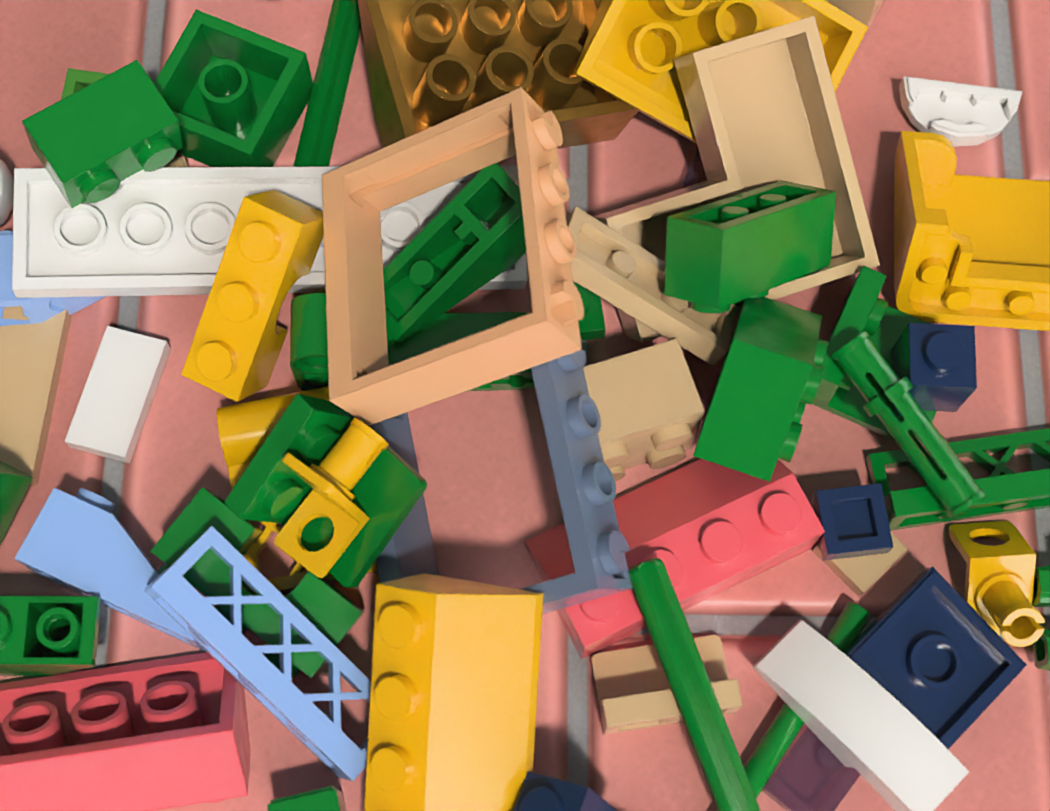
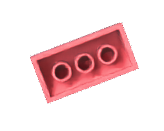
M699 459L613 500L619 530L624 535L630 551L624 552L628 569L645 560L660 558L665 564L683 611L810 550L825 532L793 472L779 459L770 482L704 459ZM565 523L524 541L543 582L575 573ZM633 589L557 610L581 660L647 628Z
M208 652L0 683V811H157L159 809L204 802L216 803L230 798L248 796L251 751L245 690Z

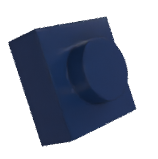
M881 483L817 490L812 496L814 512L825 530L819 538L823 561L885 554L893 548Z

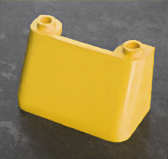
M901 131L895 152L894 294L899 311L932 323L1050 331V181L955 174L957 156L950 140L943 135L935 133Z

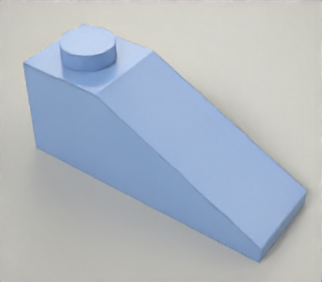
M53 488L14 559L42 577L83 596H98L101 599V604L206 652L196 640L144 591L160 574L128 529L111 514L115 505L100 495L83 488L79 489L75 497L57 488Z

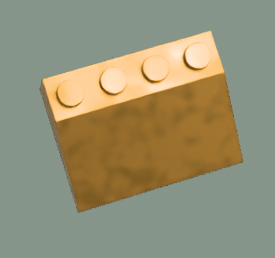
M358 0L374 117L383 148L521 87L545 113L552 111L557 118L563 136V143L557 149L615 140L638 110L573 74L601 0Z

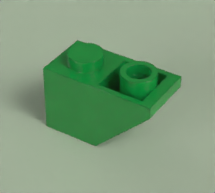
M0 596V676H51L95 667L101 599L98 596Z

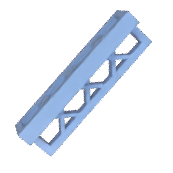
M213 526L209 527L144 591L338 778L354 781L367 766L368 738L358 747L341 731V700L365 699L370 704L371 681ZM210 548L230 567V596L203 597L182 575ZM241 579L259 596H241ZM268 604L279 615L280 645L254 646L241 634V605ZM212 605H230V622ZM291 628L308 644L291 645ZM291 652H317L328 663L329 693L303 694L292 683ZM262 653H280V671ZM340 675L357 692H340ZM312 701H329V718Z

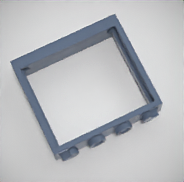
M579 350L531 368L575 573L521 588L522 590L544 593L542 614L633 589L624 553L630 551L624 535L619 530L613 504L616 495V485L610 469L604 463L598 437L601 428L600 414L595 402L589 396L583 366L586 363L585 350ZM407 412L370 426L367 425L389 444L388 446L419 473ZM423 494L376 560L380 583L422 573L439 576Z

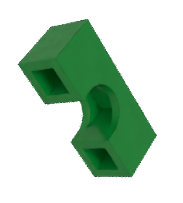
M202 487L150 552L164 562L157 571L161 574L211 526L243 557H245L247 550L261 534L262 530L249 520L239 519L224 503L223 499L211 490ZM209 548L182 577L207 597L230 596V567ZM309 571L295 589L284 596L336 647L339 646L365 612L326 580L317 578ZM241 579V596H259ZM268 604L241 605V634L244 635L249 629L268 645H280L279 615ZM216 605L214 608L230 622V605ZM291 628V645L308 644ZM291 652V677L295 679L299 672L302 671L312 678L326 661L317 652ZM263 653L273 665L280 669V653Z

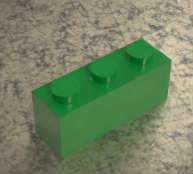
M782 180L668 216L664 295L691 302V308L698 312L710 314L724 313L729 311L734 303L747 298L765 297L769 294V289L830 266L836 191Z

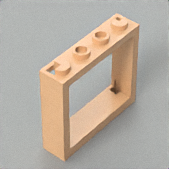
M522 87L322 175L329 401L369 426L582 350L578 320L583 319L584 307L580 293L573 282L571 260H574L577 256V249L574 237L566 223L564 203L570 198L567 180L560 169L557 149L563 143L562 131L553 112L545 113ZM516 155L533 312L389 366L380 212Z

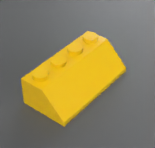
M426 573L376 584L364 811H513L527 772H533L544 593Z

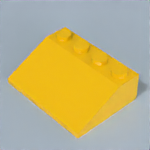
M601 0L573 74L697 143L675 67V58L815 15L834 91H836L868 26L825 0Z

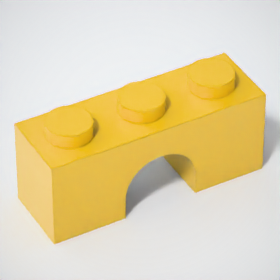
M275 189L243 197L181 372L182 376L236 402L268 386L288 330L276 325L278 313L294 283L299 278L308 275L311 271L324 236L322 211Z

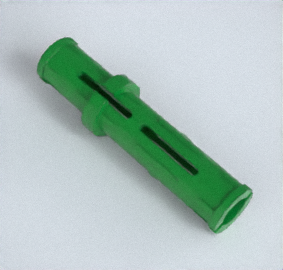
M864 331L831 355L834 360H837L867 401L862 407L869 417L875 414L878 416L904 451L911 464L918 470L946 508L950 518L962 513L986 495L984 489L979 487L951 449L946 439L940 434L909 392L914 387L906 376L902 379L897 376L870 340L867 331Z

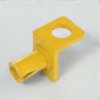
M356 418L351 421L350 427L318 467L314 464L308 467L290 453H287L281 460L312 487L313 490L276 535L274 544L317 578L326 576L370 519L352 502L355 496L350 491L382 450H385L389 445L379 434ZM318 517L329 518L334 526V533L330 543L325 548L316 552L304 550L301 543V534L304 527L311 520Z
M1010 521L950 525L948 535L967 563L964 600L998 635H1002L1008 644L1024 647L1036 642L1044 632V628L1039 623H1045L1038 609L1032 605L1036 553ZM993 537L1006 543L997 546H987L976 543L972 539Z

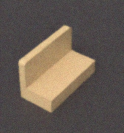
M718 635L694 638L723 715L734 714L743 704L738 679L729 680L721 638ZM654 644L601 652L592 656L591 665L603 735L684 722Z

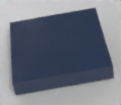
M934 567L924 569L843 652L898 700L947 749L957 741L1027 666Z

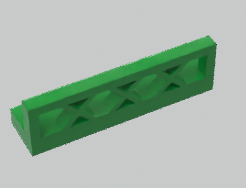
M1050 428L949 442V446L958 458L969 457L990 472L987 478L974 479L979 487L984 489L986 495L974 505L952 518L949 517L946 508L928 484L924 487L890 491L886 468L907 466L920 475L902 449L872 453L865 459L870 484L881 483L890 531L1050 508V467L1048 469L1015 473L1005 466L1015 450L1030 448L1050 462ZM1004 452L998 461L988 455Z

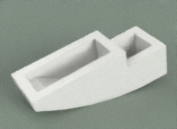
M798 620L752 666L845 767L855 768L894 811H934L969 773L962 763L898 700L841 650L803 620Z

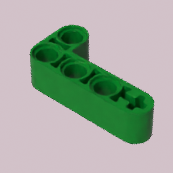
M326 293L304 294L297 296L291 301L290 367L298 387L303 391L329 386ZM446 313L437 317L403 342L396 341L387 331L388 364L391 366L530 313ZM531 368L468 391L523 390L534 388L535 384Z

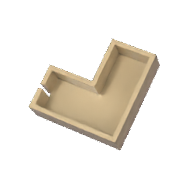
M815 15L675 58V67L707 181L593 217L666 262L668 216L783 180L836 191L831 265L769 289V294L765 296L766 298L775 300L858 273L863 266L868 268L880 266ZM745 299L734 303L735 306L739 307L738 311L742 310ZM617 308L625 336L641 343L663 336Z

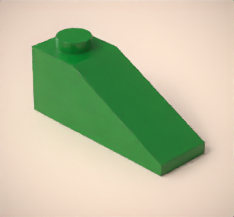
M498 163L483 168L383 269L386 328L396 341L403 342L513 266L526 253L519 181Z

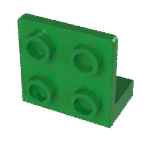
M863 266L845 299L827 340L829 343L822 366L825 367L812 404L895 441L876 414L869 417L862 407L867 401L837 360H834L831 355L852 339L867 331L870 340L891 366V349L909 323H930L888 306L887 301L878 298L887 275ZM923 410L932 422L937 411Z
M297 393L224 503L239 519L281 523L284 526L313 488L281 460L287 453H290L306 466L310 467L311 464H314L318 467L350 427L351 421L356 417L331 401ZM390 446L382 450L350 491L355 496L352 502L370 519L329 571L342 586L347 588H356L427 488V481ZM318 517L311 520L304 527L301 534V543L309 552L319 551L330 543L334 533L332 521L326 517Z

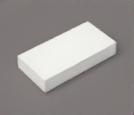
M111 326L106 327L64 441L70 448L126 463L131 462L171 350L168 342Z

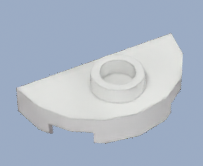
M903 76L899 85L901 106L912 125L921 132L943 135L952 142L953 146L979 145L997 137L1017 112L1022 91L906 76Z

